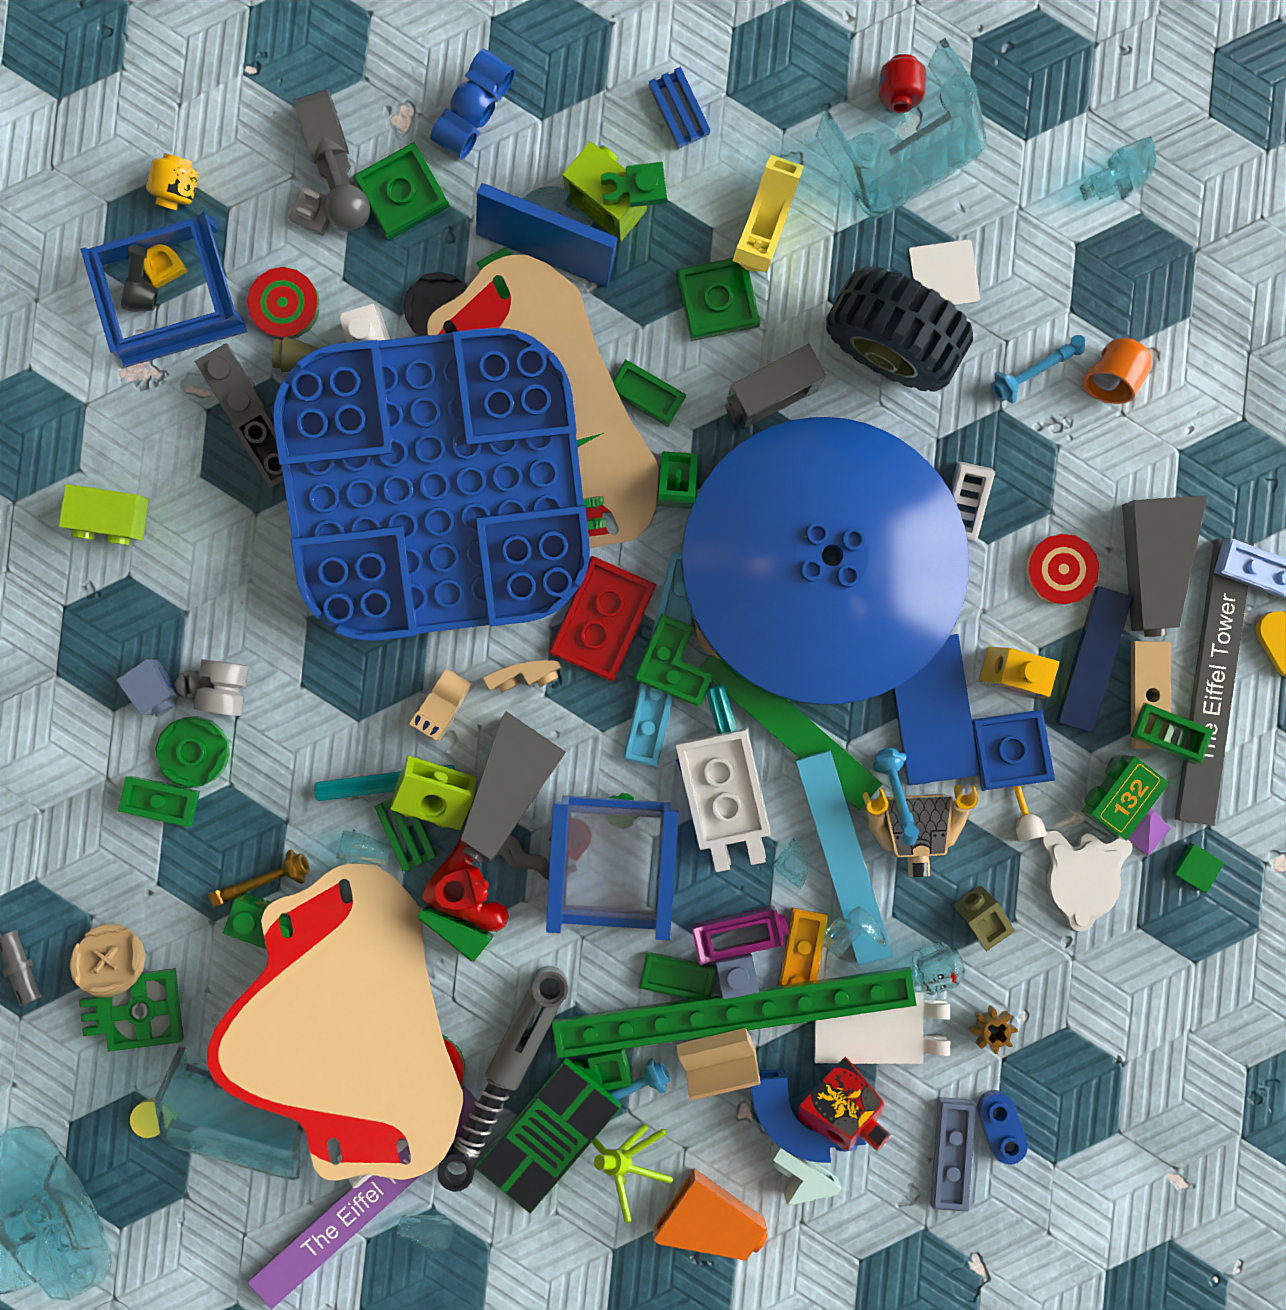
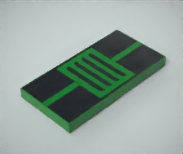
M565 1058L478 1161L475 1169L531 1214L619 1111L622 1103Z

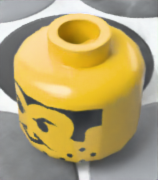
M167 153L163 154V158L153 159L146 183V190L151 195L157 197L155 204L177 211L178 204L189 205L192 203L198 182V173L195 169L191 168L193 162Z

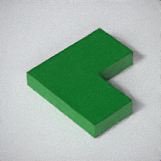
M661 613L633 680L700 707L714 674L681 661L694 627Z

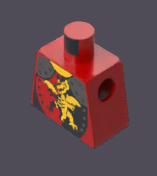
M846 1057L839 1062L800 1104L797 1118L844 1150L849 1151L862 1138L875 1151H879L891 1136L876 1121L882 1113L884 1107L883 1100Z

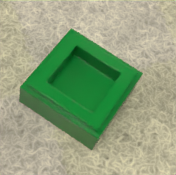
M1189 843L1173 869L1172 874L1201 892L1207 893L1225 863L1197 845Z

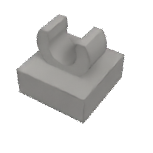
M302 186L288 218L291 222L324 236L329 225V221L324 213L326 195Z

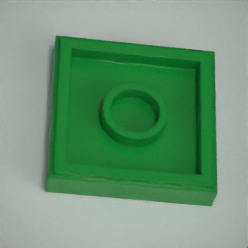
M415 142L353 175L360 190L367 196L370 208L388 240L395 238L450 207Z
M733 258L676 270L691 341L760 327L761 323L749 270L744 269L740 263L732 261Z

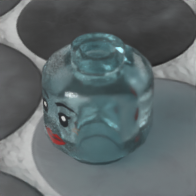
M943 942L919 949L912 955V966H910L915 988L921 986L926 994L936 995L959 986L961 976L965 974V968L960 954L955 947L949 948Z

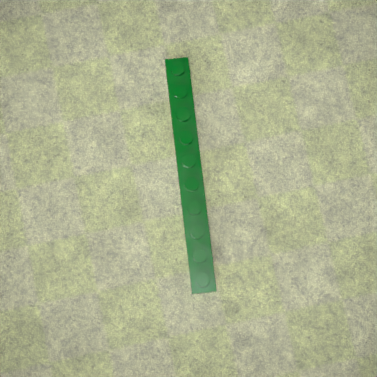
M910 967L761 988L759 993L723 999L722 994L558 1018L553 1019L552 1028L558 1059L708 1037L746 1028L749 1031L917 1006L911 969Z

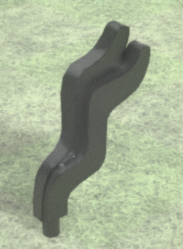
M510 834L497 854L501 855L508 865L517 868L533 869L549 880L550 863L544 856L529 854L523 851L515 836ZM576 864L568 866L567 876H570L569 873L578 871Z

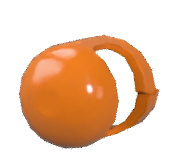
M1117 338L1103 348L1101 352L1102 359L1090 367L1082 379V387L1089 395L1102 402L1111 404H1122L1132 401L1152 368L1151 354L1143 344L1130 338ZM1093 374H1113L1121 380L1115 389L1103 390L1093 381Z

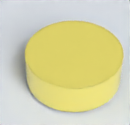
M146 1099L142 1101L131 1113L130 1125L132 1130L143 1138H152L159 1135L168 1125L169 1110L160 1100Z

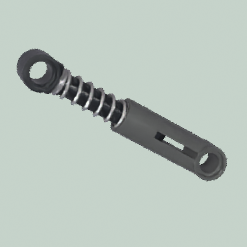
M545 966L534 975L524 999L485 1072V1075L488 1077L486 1079L488 1084L485 1090L480 1091L482 1096L479 1102H474L476 1107L473 1113L468 1114L470 1119L467 1125H462L464 1129L462 1135L456 1137L457 1139L451 1144L445 1158L439 1163L437 1170L438 1180L446 1190L453 1192L462 1191L472 1182L475 1167L480 1159V1147L485 1145V1136L491 1133V1124L497 1122V1112L503 1110L502 1102L508 1100L509 1089L514 1091L518 1089L560 1005L566 999L568 993L567 978L558 967ZM547 978H553L559 982L560 988L557 993L547 995L540 989L541 982ZM538 1004H540L542 1008L528 1035L523 1034ZM452 1161H460L467 1169L464 1173L455 1175L448 1170L447 1165Z

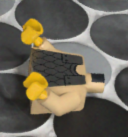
M960 784L954 787V801L953 796L947 794L905 796L909 812L913 816L914 826L919 830L915 844L906 845L901 840L903 829L899 825V814L894 797H886L883 789H879L880 795L875 800H870L867 792H864L862 795L867 806L869 831L882 849L890 851V854L894 857H908L909 877L930 876L929 856L947 854L948 847L954 845L961 833L970 809L974 808L978 803L976 787L972 786V791L969 794L962 795Z

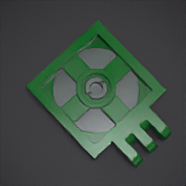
M176 968L142 972L136 983L128 990L111 998L94 996L79 999L80 1008L94 1006V1011L80 1014L81 1022L96 1020V1025L82 1028L83 1036L106 1034L108 1052L180 1043L184 1040Z

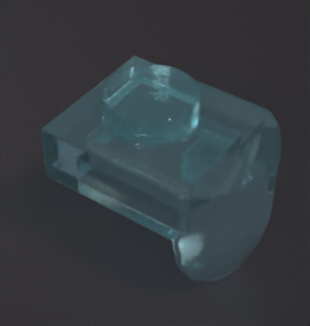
M861 906L852 909L844 919L838 917L826 931L828 935L826 938L827 949L838 958L862 931L882 945L886 944V940L877 922Z

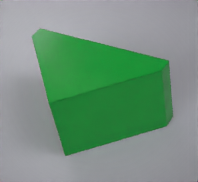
M662 451L658 506L691 509L693 503H695L698 454Z

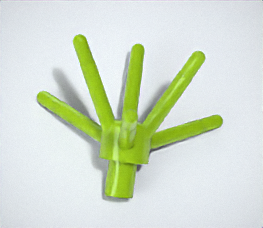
M643 1124L618 1149H607L598 1138L591 1142L601 1153L594 1158V1167L597 1170H603L608 1176H614L623 1219L627 1224L631 1222V1216L624 1185L627 1182L624 1175L630 1172L666 1183H672L673 1178L669 1175L632 1165L631 1157L665 1136V1129L658 1130L632 1146L648 1130V1126Z

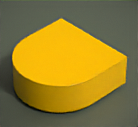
M157 244L147 249V257L144 259V271L154 287L159 289L187 272L179 256L170 247Z

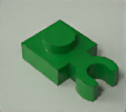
M663 162L626 166L627 177H620L612 172L601 175L602 185L612 184L617 188L614 193L603 195L604 204L615 205L624 197H629L630 207L667 203Z
M625 1049L589 1054L587 1058L588 1063L582 1060L570 1061L605 1090L629 1087L632 1084L633 1078Z

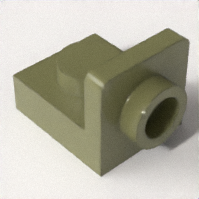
M978 886L973 891L968 892L953 905L956 912L965 920L976 940L986 952L1015 932L998 901L983 886Z

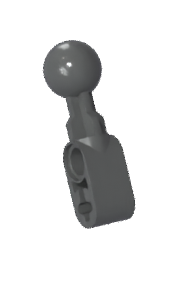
M328 89L294 99V105L310 155L314 163L317 164L320 176L327 179L330 192L324 201L325 216L329 223L340 231H356L362 228L368 221L370 204L364 192L350 183L347 174L351 168L347 156L349 149L331 94Z

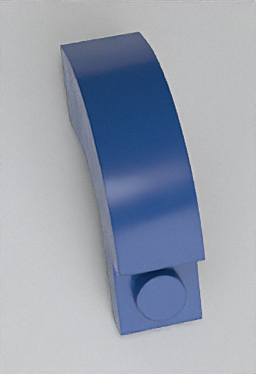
M784 1068L759 1070L761 1084L750 1087L753 1105L763 1129L779 1147L793 1156L819 1163H831L830 1148L843 1152L847 1151L797 1118L798 1114L789 1102L788 1080ZM860 1138L849 1151L857 1149L858 1145H866V1142Z

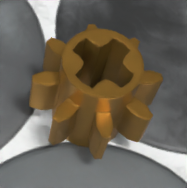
M989 1005L988 1012L983 1014L975 1011L976 1025L970 1026L969 1030L973 1034L980 1035L975 1043L981 1049L989 1044L990 1049L995 1054H998L999 1047L1004 1045L1008 1047L1013 1046L1009 1041L1011 1033L1018 1032V1029L1014 1025L1007 1024L1011 1015L1006 1010L1002 1011L999 1016L992 1005ZM993 1024L999 1029L996 1034L988 1030L990 1025Z

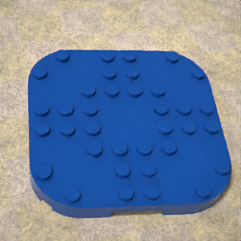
M486 328L456 331L448 334L333 344L319 348L303 357L296 363V366L289 372L285 380L282 381L275 399L273 419L279 464L282 465L297 584L301 596L316 618H319L326 625L334 629L335 632L353 639L375 641L486 625L492 627L525 623L542 619L561 609L573 596L578 587L581 586L588 568L590 545L581 483L572 389L567 373L559 359L536 338L513 329Z

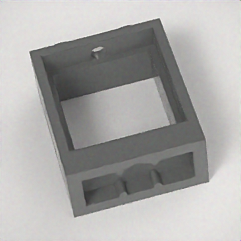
M810 343L731 384L727 396L728 404L725 405L726 411L734 424L739 422L744 430L818 391L827 375Z

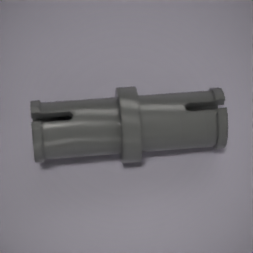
M18 930L0 936V955L6 968L2 970L5 977L9 976L19 1002L18 1005L22 1006L43 996L40 994L31 967L34 966L32 959L27 960L18 936Z

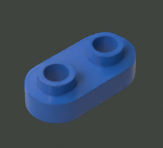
M988 1091L980 1097L977 1104V1112L989 1148L1001 1163L1008 1165L1016 1164L1025 1157L1028 1144L1015 1104L1002 1091ZM995 1108H1004V1112L1000 1117H993ZM1008 1142H1015V1147L1012 1151L1004 1150Z

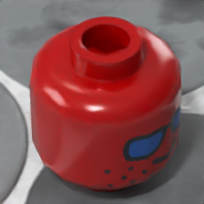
M899 54L882 66L879 80V99L882 104L895 113L909 112L924 99L927 73L925 66L915 56Z

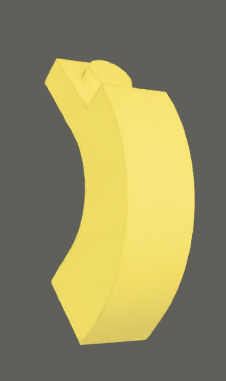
M770 155L749 218L732 260L740 263L744 269L752 272L763 271L766 273L769 270L804 168L803 165Z

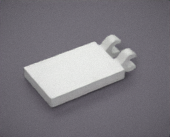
M747 728L677 743L676 750L700 850L711 848L716 872L730 870L731 860L726 845L746 841L751 865L766 862V854L761 837L770 836L771 831Z
M914 989L917 1006L814 1021L815 1063H839L846 1057L852 1064H923V1053L950 1056V1040H947L946 1035H923V1017L950 1019V1004H947V1000L944 999L923 1000V991L921 989Z

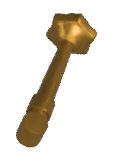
M290 849L286 853V859L282 868L239 884H232L225 887L224 890L219 889L208 894L212 906L216 907L226 903L227 900L236 899L243 893L284 876L302 884L305 882V875L310 872L309 863L304 854H297Z

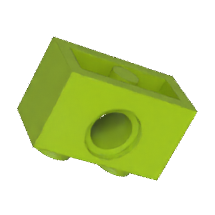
M407 755L393 790L391 810L407 817H417L433 822L440 827L461 830L475 798L476 776Z

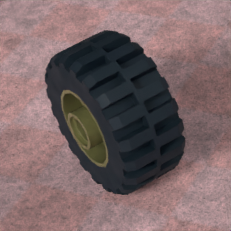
M870 266L853 272L826 317V329L828 334L831 335V339L834 343L839 344L845 353L854 357V360L866 365L872 371L885 376L893 382L897 381L902 383L903 386L914 387L925 392L927 390L936 392L950 383L973 342L972 325L967 321L964 313L955 308L956 305L942 298L940 293L932 288L929 289L923 286L921 282L913 278L911 280L904 277L903 274L896 271L889 272L886 268L877 267L874 269Z

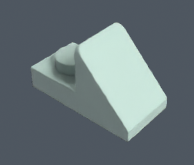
M775 1142L773 1143L770 1152L774 1161V1167L789 1178L793 1174L795 1175L784 1192L787 1205L799 1204L839 1194L842 1188L835 1175L817 1163L793 1156Z

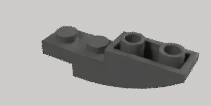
M225 343L195 360L194 362L231 420L232 428L269 488L284 481L282 465L279 464L273 415L252 379L245 373L230 346Z

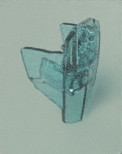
M33 1126L10 1128L0 1136V1295L18 1291L37 1283L51 1299L69 1301L103 1282L111 1268V1253L104 1227L85 1188L43 1128ZM62 1235L69 1239V1245L63 1244L61 1240ZM77 1268H81L85 1272V1278L78 1275Z

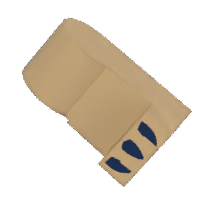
M447 668L409 724L436 741L442 740L465 700L472 683Z

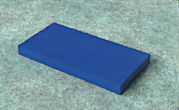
M481 183L477 191L476 235L505 247L508 246V248L607 288L612 275L617 237L485 183Z
M954 634L948 637L939 652L925 667L904 683L893 688L902 753L906 754L904 767L907 785L909 786L980 775L959 634Z

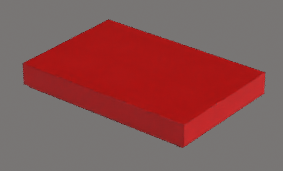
M591 556L584 580L573 596L548 653L614 682L657 584Z

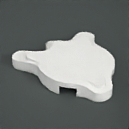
M1047 830V835L1041 837V843L1050 857V868L1047 874L1049 896L1066 916L1067 923L1072 929L1079 932L1087 931L1095 920L1109 912L1118 900L1121 889V867L1133 850L1132 843L1128 839L1126 841L1120 838H1114L1109 842L1103 843L1093 834L1085 832L1080 835L1078 844L1072 847L1060 832Z

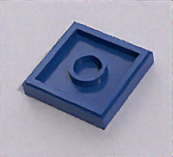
M1043 710L972 719L982 791L1055 781Z

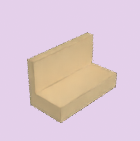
M746 1028L676 1044L678 1058L686 1071L688 1095L691 1101L761 1084L755 1045Z

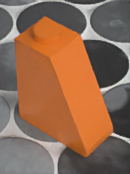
M695 1168L653 1226V1240L660 1245L747 1261L753 1251L755 1253L760 1251L766 1242L768 1234L766 1233L767 1227L763 1216Z

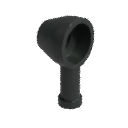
M138 245L129 246L128 276L122 292L121 308L131 312L153 311L158 299V288L143 279L144 259L147 257V250Z

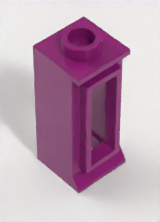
M774 905L691 924L700 965L774 947H784L783 936L789 935L784 913L778 914ZM766 922L769 933L768 938L713 950L711 934Z

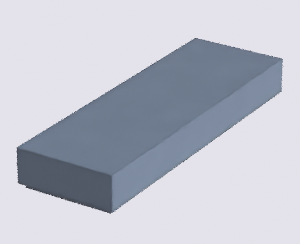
M938 1097L930 1199L932 1209L969 1211L976 1102L974 1100Z

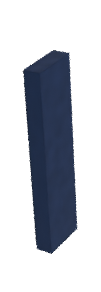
M1100 586L1095 587L1056 723L1089 733L1094 732L1133 596Z

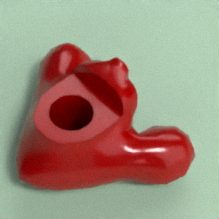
M461 835L452 853L429 879L424 888L422 899L428 906L439 912L470 922L485 931L498 932L507 925L509 919L507 908L498 902L483 903L487 899L488 882L484 880L479 868L472 865L474 860L463 853L465 846L460 843Z

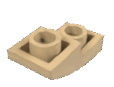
M531 661L503 668L483 679L489 690L499 688L501 693L519 684L520 681L517 677L522 674L528 685H533L537 682L539 688L557 679L558 676L555 671L562 667L558 661Z

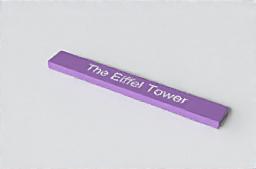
M465 1085L461 1088L463 1091V1105L453 1143L457 1139L456 1137L462 1135L464 1131L462 1125H467L470 1119L468 1114L473 1113L476 1107L474 1102H479ZM407 1145L398 1153L399 1160L403 1165H407L411 1161L410 1150ZM372 1175L358 1188L351 1187L255 1273L248 1281V1284L272 1310L418 1177L399 1180Z

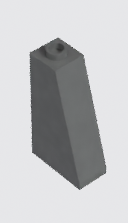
M1206 495L1133 500L1122 504L1128 593L1133 596L1130 606L1131 631L1144 630V637L1167 636V629L1180 627L1206 506Z
M507 711L501 718L460 842L465 846L463 853L479 864L483 860L489 863L492 862L566 753L559 746Z

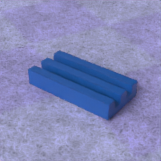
M681 66L674 69V73L668 74L667 72L661 75V79L656 80L654 78L649 81V88L678 149L710 135V127ZM675 82L678 83L700 129L698 131H695L673 84ZM666 87L688 135L685 137L682 136L660 90Z

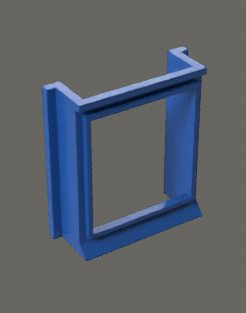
M204 211L192 219L89 249L86 247L80 249L109 351L122 360L124 367H130L247 332L244 319L234 309L213 233L218 232L215 218L213 216L209 217ZM194 239L215 312L123 339L102 265L129 258L128 247L132 245L142 246L147 250L157 244L171 246Z

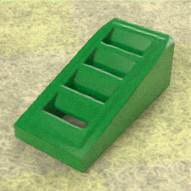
M1143 703L1130 737L1191 764H1202L1214 730L1148 703ZM1152 715L1156 717V720L1149 735L1144 733V729L1149 716ZM1165 721L1168 723V726L1161 740L1157 737L1162 723ZM1178 727L1181 730L1174 745L1170 741L1175 728ZM1189 732L1193 736L1186 750L1182 747Z
M426 906L417 916L421 922L471 962L478 958L494 936L489 931L439 912L429 906Z

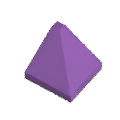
M1150 809L1128 840L1149 856L1171 828L1154 810Z

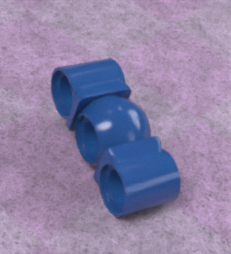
M486 49L480 50L465 74L469 81H465L457 87L450 101L451 110L448 108L444 109L443 114L432 128L430 139L460 160L466 158L475 145L477 137L480 135L477 128L483 127L491 118L495 109V100L500 102L502 96L509 89L515 76V69Z

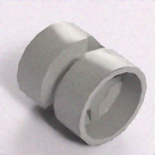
M201 659L198 679L203 682V687L196 690L193 709L210 713L241 716L244 695L240 693V688L246 686L249 666Z

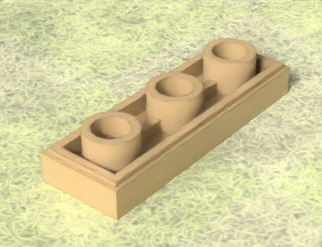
M1131 642V734L1143 703H1148L1171 713V642ZM1149 689L1153 694L1150 701L1146 698V692ZM1149 716L1144 733L1150 735L1156 717ZM1163 721L1157 738L1161 740L1167 729V722ZM1131 737L1132 749H1157Z

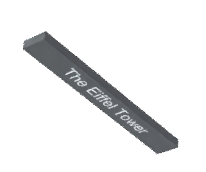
M1221 538L1214 539L1189 714L1190 721L1211 728L1214 731L1202 764H1191L1183 760L1175 820L1215 826L1248 585L1214 573L1223 543ZM1243 542L1248 545L1254 546V543ZM1189 732L1187 734L1185 742L1186 750L1188 749L1191 738L1193 736V734Z

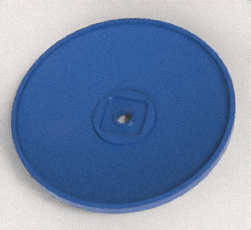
M809 417L774 425L756 433L728 453L713 469L696 496L695 503H693L686 521L681 553L682 579L690 611L700 632L718 657L736 674L752 685L787 700L818 705L845 704L865 700L899 686L918 673L939 652L950 636L965 600L969 576L968 541L959 508L950 490L937 471L914 448L883 429L867 423L845 418ZM825 547H834L840 553L838 565L829 566L823 562L822 551Z

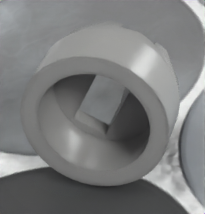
M185 671L178 676L175 688L181 697L195 699L196 690L203 687V682L198 679L199 672ZM187 676H189L191 694H187L185 679Z

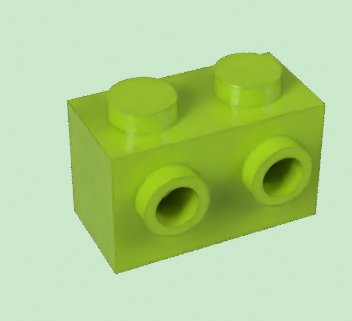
M65 484L59 527L72 530L71 537L94 540L95 534L107 536L106 542L129 546L130 539L143 541L149 499L137 494Z

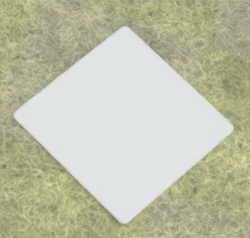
M970 239L911 247L909 249L913 279L921 282L923 286L937 291L942 298L951 301L954 305L980 301L974 253Z

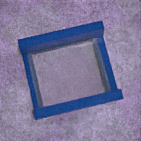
M563 795L561 803L554 802L546 933H561L563 923L655 929V940L670 941L679 810H671V802Z

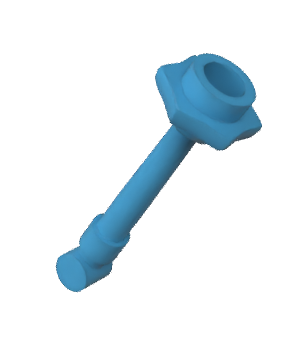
M1082 335L1073 336L1070 344L1061 346L1053 354L1015 377L999 371L995 372V381L991 384L994 395L1000 401L1006 400L1010 403H1015L1017 401L1019 384L1060 361L1064 362L1072 357L1073 354H1083L1085 351V337Z
M886 748L875 756L872 768L889 776L899 814V825L903 829L901 840L906 845H914L919 835V830L914 826L913 816L909 812L897 773L904 767L906 754L900 753L894 748Z
M651 1058L648 1060L644 1077L633 1081L629 1087L617 1088L608 1093L619 1100L647 1085L658 1090L659 1093H665L666 1084L670 1082V1076L662 1061L656 1064L654 1059Z

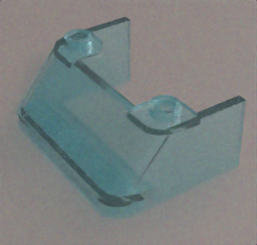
M946 38L938 42L928 67L941 86L940 102L947 113L888 150L879 136L869 132L858 134L848 141L829 110L822 114L816 138L862 210L871 217L880 218L888 215L977 159L986 146L987 138L976 85Z
M179 1046L154 1099L161 1139L166 1144L180 1150L287 1180L299 1179L309 1152L306 1131L300 1123L291 1118L252 1106L228 1094L214 1081L206 1064L195 1062L192 1065L188 1064L186 1048Z

